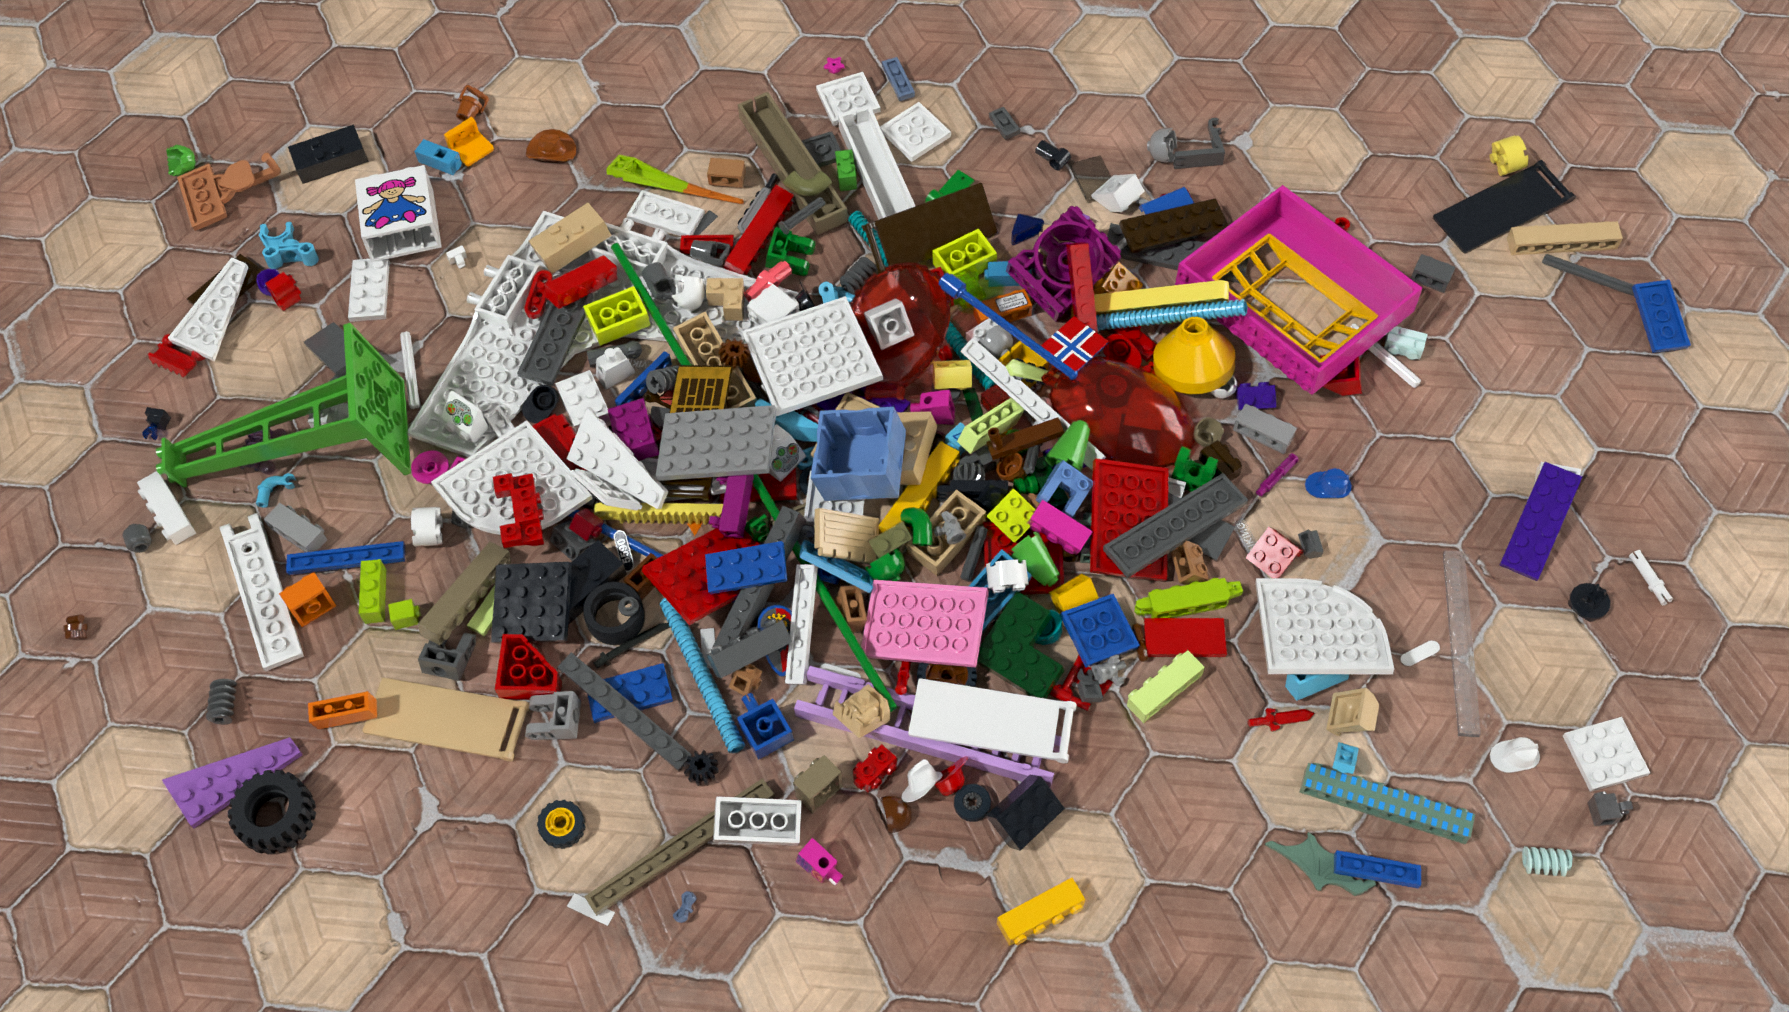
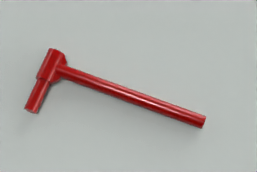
M1078 655L1062 685H1054L1050 695L1061 701L1075 702L1077 707L1088 711L1091 704L1082 702L1080 698L1073 696L1070 689L1083 664L1080 655Z

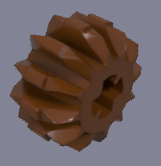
M734 337L733 341L727 338L725 343L720 345V350L718 351L721 363H725V366H732L733 370L736 366L742 368L743 364L748 363L750 357L748 344H743L742 339L736 341Z

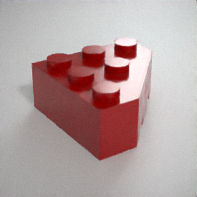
M523 634L502 635L495 691L499 698L530 700V697L534 695L554 694V692H561L562 681L558 672L528 642Z

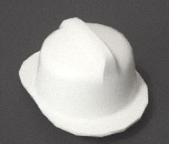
M1525 737L1500 742L1491 749V762L1498 770L1506 773L1534 768L1540 760L1538 744Z
M926 759L921 760L908 771L909 786L902 793V800L904 802H913L923 797L942 778V773L936 772Z

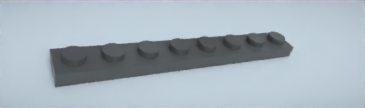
M572 652L561 662L558 669L678 772L684 763L688 762V755L692 756L690 752Z

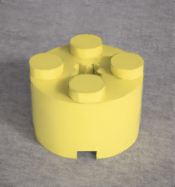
M1514 135L1492 143L1490 160L1498 166L1497 170L1500 176L1527 167L1528 155L1524 156L1526 147L1523 140L1519 136Z

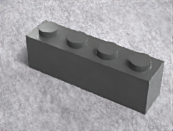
M771 618L764 622V626L760 628L753 627L746 631V635L731 638L728 640L729 644L723 647L722 645L713 647L711 653L707 654V658L716 677L723 678L791 643L792 640L783 620Z

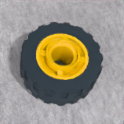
M555 800L553 803L547 804L538 816V832L546 844L553 846V848H570L573 844H577L584 835L583 832L586 828L585 818L579 807L571 801ZM562 820L566 821V825L564 827H556L558 822Z

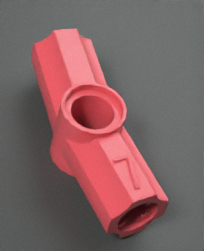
M780 261L769 271L763 270L758 275L756 282L744 292L747 301L750 302L752 299L757 298L765 288L770 287L772 284L778 287L780 282L792 274L789 264L786 261Z

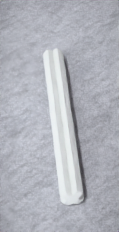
M1355 323L1350 326L1351 328L1355 329L1359 328V326ZM1378 342L1369 348L1373 354L1413 388L1420 384L1421 379Z
M406 331L400 334L409 406L411 409L420 407L412 340L410 333Z

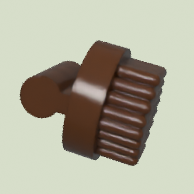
M82 614L66 618L68 625H63L65 639L87 638L86 631L88 630V625L83 624L84 616Z

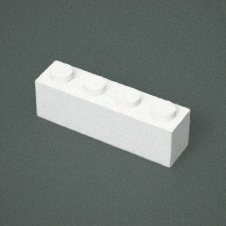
M157 471L137 482L140 487L138 493L143 500L147 499L148 503H146V506L151 514L155 512L156 516L153 518L159 527L163 526L164 530L161 532L167 541L171 539L177 545L196 534L167 483Z

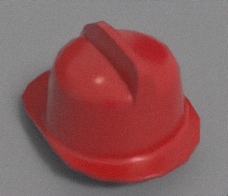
M1122 334L1108 336L1106 340L1109 343L1103 348L1106 357L1123 373L1128 374L1137 371L1141 366L1142 358L1139 350L1131 340Z
M968 756L962 757L950 767L940 771L943 776L933 786L942 795L948 796L962 788L965 778L961 767L968 760Z

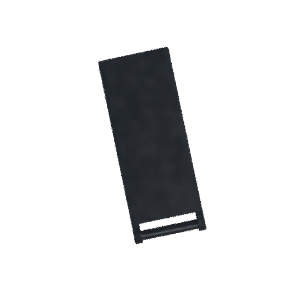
M1539 160L1533 166L1434 214L1433 219L1456 246L1466 254L1510 232L1511 227L1521 226L1565 203L1572 202L1576 195L1573 192H1569L1545 166L1546 163L1543 160ZM1540 170L1564 197L1561 198L1537 171Z

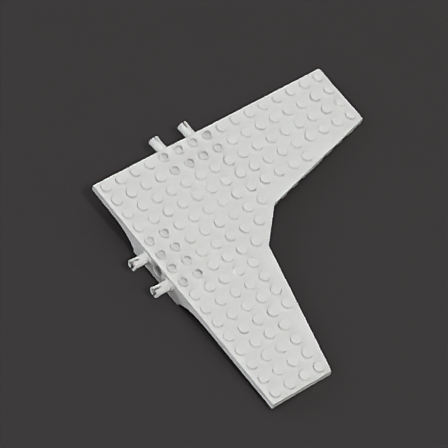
M543 211L526 240L514 254L506 257L500 269L490 265L486 266L484 276L491 277L493 280L483 296L470 292L467 296V303L477 305L474 309L475 313L469 330L408 429L409 437L469 458L486 447L496 437V434L487 423L488 429L473 444L469 440H462L457 432L449 431L444 426L445 422L442 418V413L451 391H454L480 408L483 415L500 406L511 421L522 410L523 403L532 390L537 386L546 385L518 377L517 374L551 303L547 300L543 315L537 319H531L525 313L524 306L535 274L541 270L549 271L536 255L529 240L565 217ZM624 218L620 227L605 223L612 236L552 274L554 280L604 255L617 266V280L592 292L594 296L592 302L633 287L632 282L611 249L614 243H619L674 336V327L703 312L707 313L724 343L727 338L733 341L735 337L736 341L742 339L743 344H746L742 331L759 325L757 322H752L748 317L747 305L749 302L746 298L744 300L743 321H725L723 306H708L706 297L707 278H743L745 291L756 282V279L701 262L680 253L669 246L667 242L662 241L666 235L662 229L659 231V228H656L652 237L630 231L634 222L628 218ZM659 262L663 265L673 283L675 275L703 279L705 294L702 304L694 311H685L674 299L654 298L642 277L643 269L649 264ZM782 288L790 298H795L799 294L798 292ZM642 301L648 313L651 326L623 337L666 341ZM586 316L562 367L575 354L600 346Z

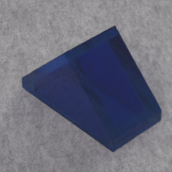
M1018 213L1012 230L1011 244L1014 246L1038 235L1039 232H1043V219Z

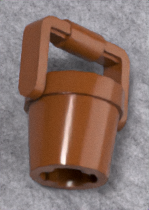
M466 85L458 97L460 105L456 117L462 122L470 117L474 119L478 113H483L489 97L475 87ZM468 90L473 95L485 101L483 106L477 99L464 95L465 91Z

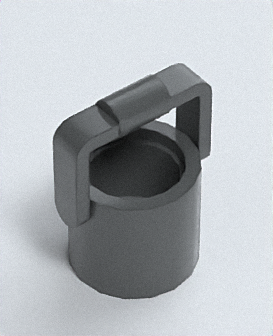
M655 262L646 266L642 271V277L653 297L656 299H673L672 295L676 294V287L663 265Z

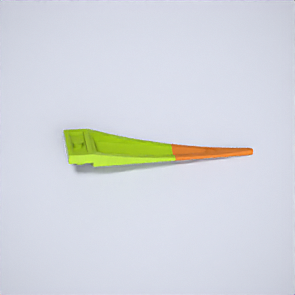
M618 155L607 167L608 175H613L615 178L623 177V181L739 204L744 202L743 199L714 192L678 179L634 157Z

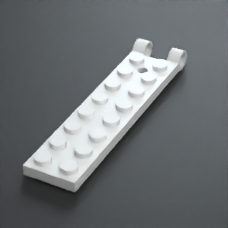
M255 513L248 516L251 529L235 534L229 523L221 526L220 531L262 667L265 671L304 657L290 610L279 595L283 589L263 529L262 520L259 514ZM247 548H252L250 552L246 553Z

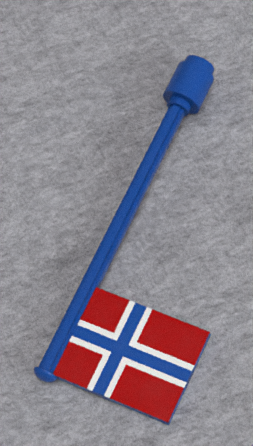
M945 273L939 281L943 291L954 299L963 298L1067 375L1070 380L1076 379L1078 371L1109 343L1108 340L1073 316L1040 346L967 292L966 284L953 274Z

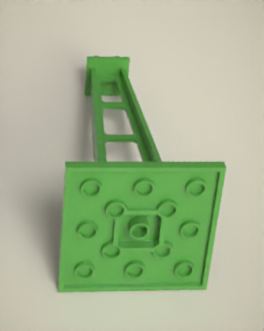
M351 323L344 324L345 376L172 444L166 438H162V447L156 449V454L162 459V463L156 464V470L160 475L166 474L170 483L177 482L184 488L187 487V478L366 438L404 476L411 474L404 379ZM348 401L349 418L321 425L320 410ZM313 413V428L270 439V427ZM263 430V442L223 453V443ZM216 446V455L186 463V455Z

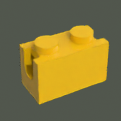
M1083 574L1049 592L1059 614L1099 598L1091 578Z

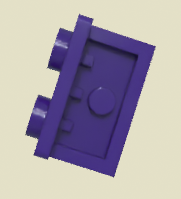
M1259 382L1258 386L1251 387V383H1243L1235 391L1237 392L1238 410H1242L1245 404L1258 409L1276 408L1275 385H1269V382Z

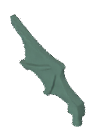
M1309 832L1307 833L1308 838L1298 845L1284 846L1274 841L1265 843L1266 847L1276 851L1297 865L1308 876L1318 891H1321L1325 885H1336L1345 889L1353 896H1358L1376 885L1373 880L1363 882L1361 878L1356 880L1351 876L1335 874L1334 854L1323 849L1316 841L1315 836Z

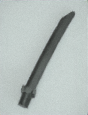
M660 623L626 641L607 654L604 652L600 653L601 657L593 662L594 666L597 669L604 664L609 666L611 664L610 661L670 628L669 623Z

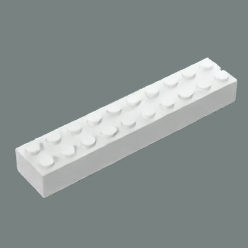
M871 106L856 110V125H854L853 111L838 115L839 130L848 150L852 149L855 167L878 219L914 207L913 199Z

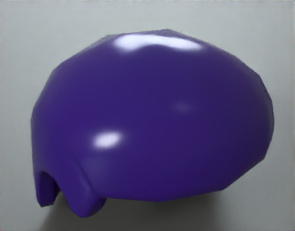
M266 269L257 275L258 288L266 296H271V293L265 283L279 275L276 269Z

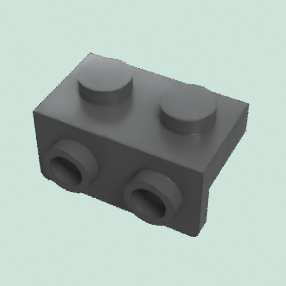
M572 520L554 526L550 542L573 561L596 541L593 539L585 541L570 530L569 526Z

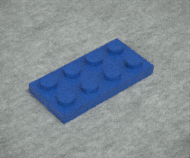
M1670 280L1634 284L1632 290L1652 353L1689 348L1691 344Z
M782 541L705 554L708 593L710 594L787 581L785 550Z
M664 663L604 679L640 711L673 702ZM588 695L594 723L615 718Z

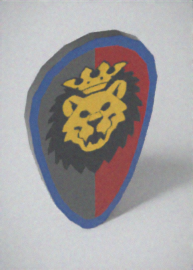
M781 605L767 607L761 612L757 627L760 628L765 625V621L775 618L783 620L790 635L792 611ZM789 644L766 655L771 668L781 677L786 675Z

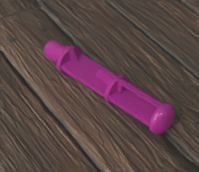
M1293 453L1289 454L1260 484L1256 494L1261 497L1265 492H1269L1299 461L1298 457Z

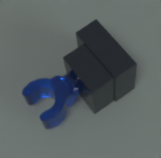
M147 407L144 414L147 416L146 421L150 426L142 432V436L147 439L148 435L152 433L151 437L155 441L158 438L157 429L166 430L171 417L163 409Z

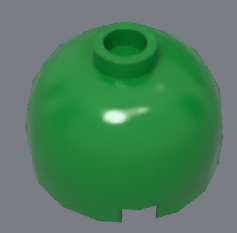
M899 548L893 550L892 554L887 553L870 564L871 566L865 567L873 580L898 581L901 579L899 575L905 569V560Z

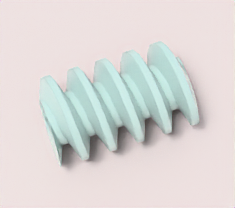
M1524 846L1522 862L1527 874H1530L1532 868H1534L1536 875H1539L1540 870L1543 869L1544 875H1548L1549 870H1552L1553 876H1557L1558 870H1560L1561 876L1565 877L1567 871L1572 867V853L1570 850L1563 851L1562 849H1557L1555 851L1552 848L1546 850L1545 848L1537 849L1536 847L1529 849Z

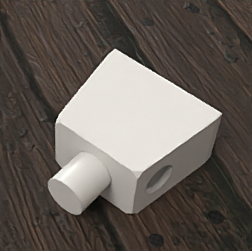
M619 347L606 349L604 355L596 359V377L606 390L636 373Z

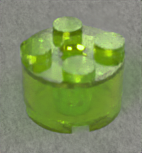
M965 270L954 275L966 284L967 292L979 301H983L986 293L982 287L980 288L978 283L979 276L976 271ZM963 298L954 299L955 305L959 304L961 306L959 308L960 311L973 307Z

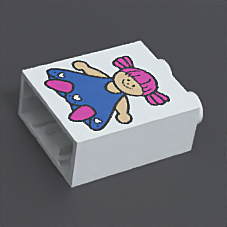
M425 165L355 179L361 238L371 262L442 247L434 192Z

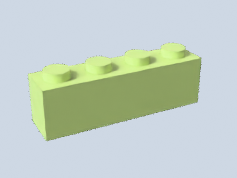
M1010 398L966 425L957 442L972 454L987 444L986 442L990 441L988 435L990 428L996 427L999 429L1000 435L1018 423L1025 409Z
M1186 651L1183 655L1179 653L1172 660L1173 663L1169 666L1164 665L1158 671V675L1154 678L1149 677L1143 683L1142 688L1139 690L1134 689L1128 695L1127 707L1143 723L1203 675L1205 667L1189 651Z

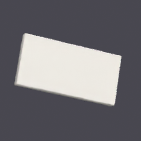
M641 190L628 212L627 218L678 236L693 235L705 211L701 208Z

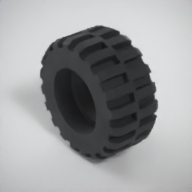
M272 770L263 771L264 774L262 775L256 773L252 775L253 778L248 781L246 779L240 789H236L234 792L235 798L230 800L229 806L232 808L228 810L230 828L248 848L253 849L255 852L261 854L264 852L266 854H275L276 850L279 853L286 852L287 847L294 848L297 846L296 842L300 839L304 840L307 836L305 834L306 831L311 830L313 826L311 820H314L316 817V812L313 810L316 808L315 801L312 798L311 792L301 780L290 772L285 773L283 770H275V773H273ZM277 797L289 799L288 810L280 821L267 827L256 826L257 813L267 801Z

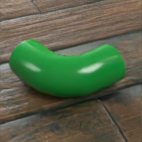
M916 507L903 509L900 516L901 521L903 520L907 527H913L912 544L932 546V523L927 513L923 509Z

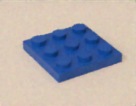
M1114 593L1066 610L1060 614L1085 668L1106 661L1111 656L1122 655L1138 649L1140 646Z

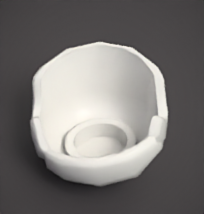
M1232 375L1225 385L1211 391V394L1222 399L1235 393L1238 385L1235 376Z

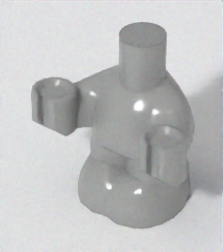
M948 511L943 512L941 515L945 521L942 528L936 526L935 530L933 529L934 534L940 536L946 533L948 544H957L964 540L966 534L961 529L957 518Z
M1119 655L1111 656L1107 662L1092 666L1093 678L1099 684L1111 679L1116 686L1124 684L1123 677H1118V671L1126 668L1125 662L1118 659Z

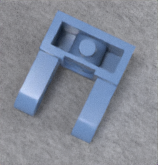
M1063 460L1054 467L1035 500L1039 503L1042 500L1048 502L1059 486L1070 497L1061 512L1072 518L1092 488L1093 481Z

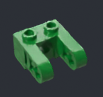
M775 227L765 267L773 268L780 261H786L792 269V274L806 276L810 268L809 262L788 256L787 253L788 251L811 255L814 253L816 243L812 239L794 235L790 230L788 234H784L780 228Z
M1182 446L1178 453L1171 478L1186 482L1185 490L1192 492L1214 479L1219 460L1209 456L1206 465L1196 463L1190 459L1191 449Z

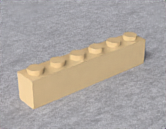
M1618 221L1511 227L1507 236L1511 255L1618 249L1623 239Z

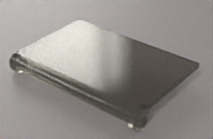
M1101 155L1078 162L1070 160L1068 165L1086 202H1095L1096 200L1091 195L1111 178Z

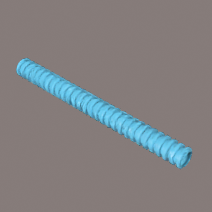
M1237 299L1235 302L1233 300L1229 302L1224 301L1223 303L1218 301L1217 304L1212 302V304L1206 303V305L1204 303L1200 305L1195 304V306L1190 304L1189 307L1187 305L1183 307L1178 306V308L1176 306L1172 308L1167 307L1166 309L1162 307L1161 310L1159 308L1155 310L1150 309V311L1148 309L1144 311L1139 310V312L1134 310L1133 313L1128 311V313L1122 312V314L1121 312L1117 314L1112 313L1111 315L1109 313L1106 315L1101 314L1100 316L1097 314V329L1100 331L1101 329L1106 330V328L1111 330L1112 328L1117 329V327L1121 329L1128 326L1131 328L1133 326L1138 327L1139 325H1160L1161 322L1162 324L1167 322L1170 324L1172 321L1174 323L1178 321L1183 322V320L1189 317H1200L1205 320L1212 317L1214 319L1217 317L1223 318V316L1228 318L1229 315L1231 317L1235 315L1240 316V314L1245 316L1247 313V303L1245 299L1240 301Z
M664 598L659 605L664 616L667 618L666 620L671 631L674 633L673 635L678 646L681 648L684 658H686L700 693L703 695L702 697L706 705H708L707 707L713 716L715 725L718 726L717 729L720 731L721 737H723L722 740L725 742L729 753L739 752L744 748L745 743L742 741L740 732L737 730L738 728L734 720H732L730 711L727 709L724 699H722L714 678H712L710 669L707 667L708 665L703 654L700 652L697 642H695L690 627H688V623Z

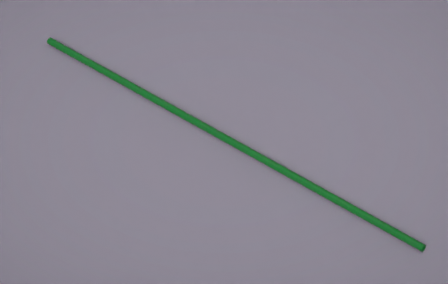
M614 243L611 246L612 251L681 365H692L619 243ZM754 474L753 486L772 518L776 521L780 511L758 474ZM797 540L792 549L800 565H812L799 557L801 545ZM817 574L816 591L873 687L888 701L890 712L894 711L897 708L896 703Z

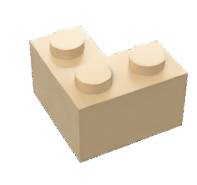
M707 278L706 297L708 306H723L725 321H743L745 300L743 278Z

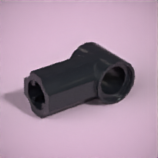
M1041 140L1035 149V153L1049 161L1050 166L1057 171L1061 170L1072 158L1067 149H1058L1045 140Z

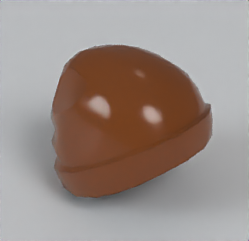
M1019 453L1003 457L998 463L996 470L999 478L1008 480L1010 483H1013L1014 479H1026L1028 474L1023 469L1024 458Z

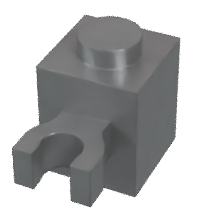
M1598 792L1587 802L1594 826L1614 825L1622 818L1621 815L1629 814V810H1633L1631 801L1618 803L1615 793Z

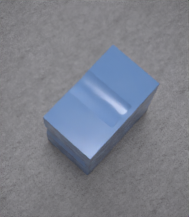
M879 407L863 410L820 411L817 447L813 457L811 480L824 501L899 498L906 429L895 408Z

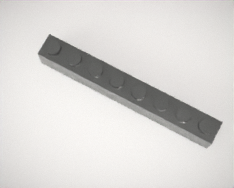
M783 506L764 544L782 541L784 543L785 561H787L807 520L800 512ZM775 583L741 589L713 647L718 645L723 647L729 644L728 640L736 636L742 637L747 634V630L755 626Z

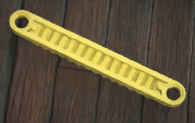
M600 502L595 504L594 514L602 520H619L620 523L627 520L628 524L632 520L636 524L640 520H642L643 524L649 520L651 524L654 521H657L658 524H661L662 521H665L666 524L670 521L673 524H676L677 521H680L681 524H684L685 521L688 524H691L693 521L699 524L700 521H703L704 525H706L710 516L721 518L723 504L664 503L661 509H656L647 503H640L642 509L636 511L607 506Z

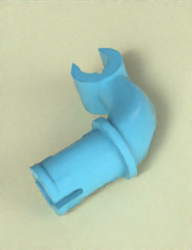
M288 473L284 476L266 478L257 486L259 491L256 505L263 508L268 507L270 493L273 492V487L277 485H284L287 489L295 488L294 484L289 482L290 480L297 481L295 476Z

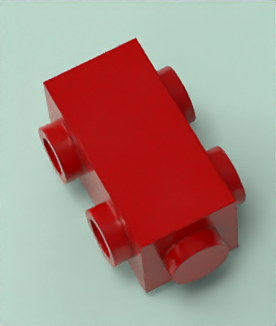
M883 744L878 748L874 747L869 752L868 758L863 762L860 761L853 768L854 784L860 790L864 789L868 793L872 789H877L881 785L882 779L886 775H891L896 770L897 757Z

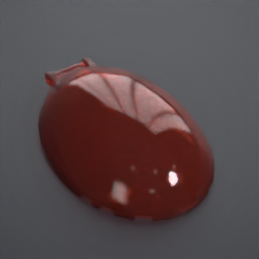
M910 262L885 267L886 270L878 275L874 273L866 279L865 285L860 290H856V296L853 301H849L851 309L883 375L882 381L866 386V400H872V398H897L898 400H903L906 387L919 379L930 368L941 349L949 327L951 303L949 294L943 291L939 285L941 277L936 272L930 271L927 266ZM893 299H898L904 305L914 336L881 350L868 327L864 312Z
M1095 356L1078 371V376L1074 380H1070L1063 372H1061L1058 379L1054 377L1059 369L1053 365L1041 377L1045 384L1052 387L1049 394L1052 409L1070 425L1078 420L1086 422L1090 428L1088 441L1105 455L1107 460L1164 468L1171 465L1175 466L1182 446L1192 451L1195 443L1193 436L1195 425L1187 407L1165 382L1138 366L1115 358Z

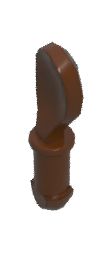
M1135 623L1132 626V631H1134V635L1140 645L1137 649V657L1141 662H1145L1148 659V655L1144 645L1145 639L1143 638L1142 627L1140 624Z

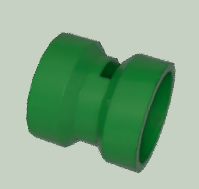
M1028 476L1026 479L1018 478L1014 479L1013 488L1020 495L1021 493L1036 495L1038 493V482L1035 476Z

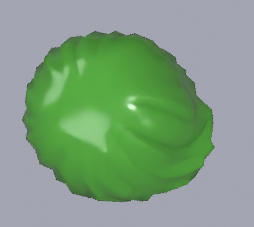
M175 145L170 147V149L167 148L169 175L181 176L194 169L196 160L190 148L181 145Z

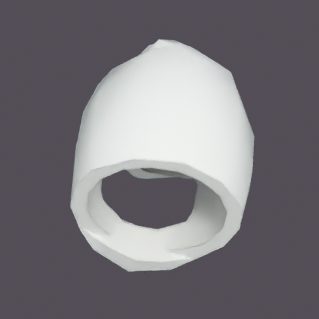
M675 275L676 294L672 295V298L685 311L698 309L704 299V280L698 277Z

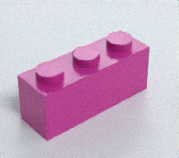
M1044 500L1039 503L1027 522L1032 530L1045 534L1049 541L1059 543L1070 554L1074 553L1077 555L1092 533L1090 529Z

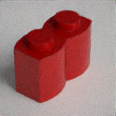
M284 271L265 283L273 300L282 311L301 301L299 296L301 291L294 285L296 283L294 278L290 274L286 275Z

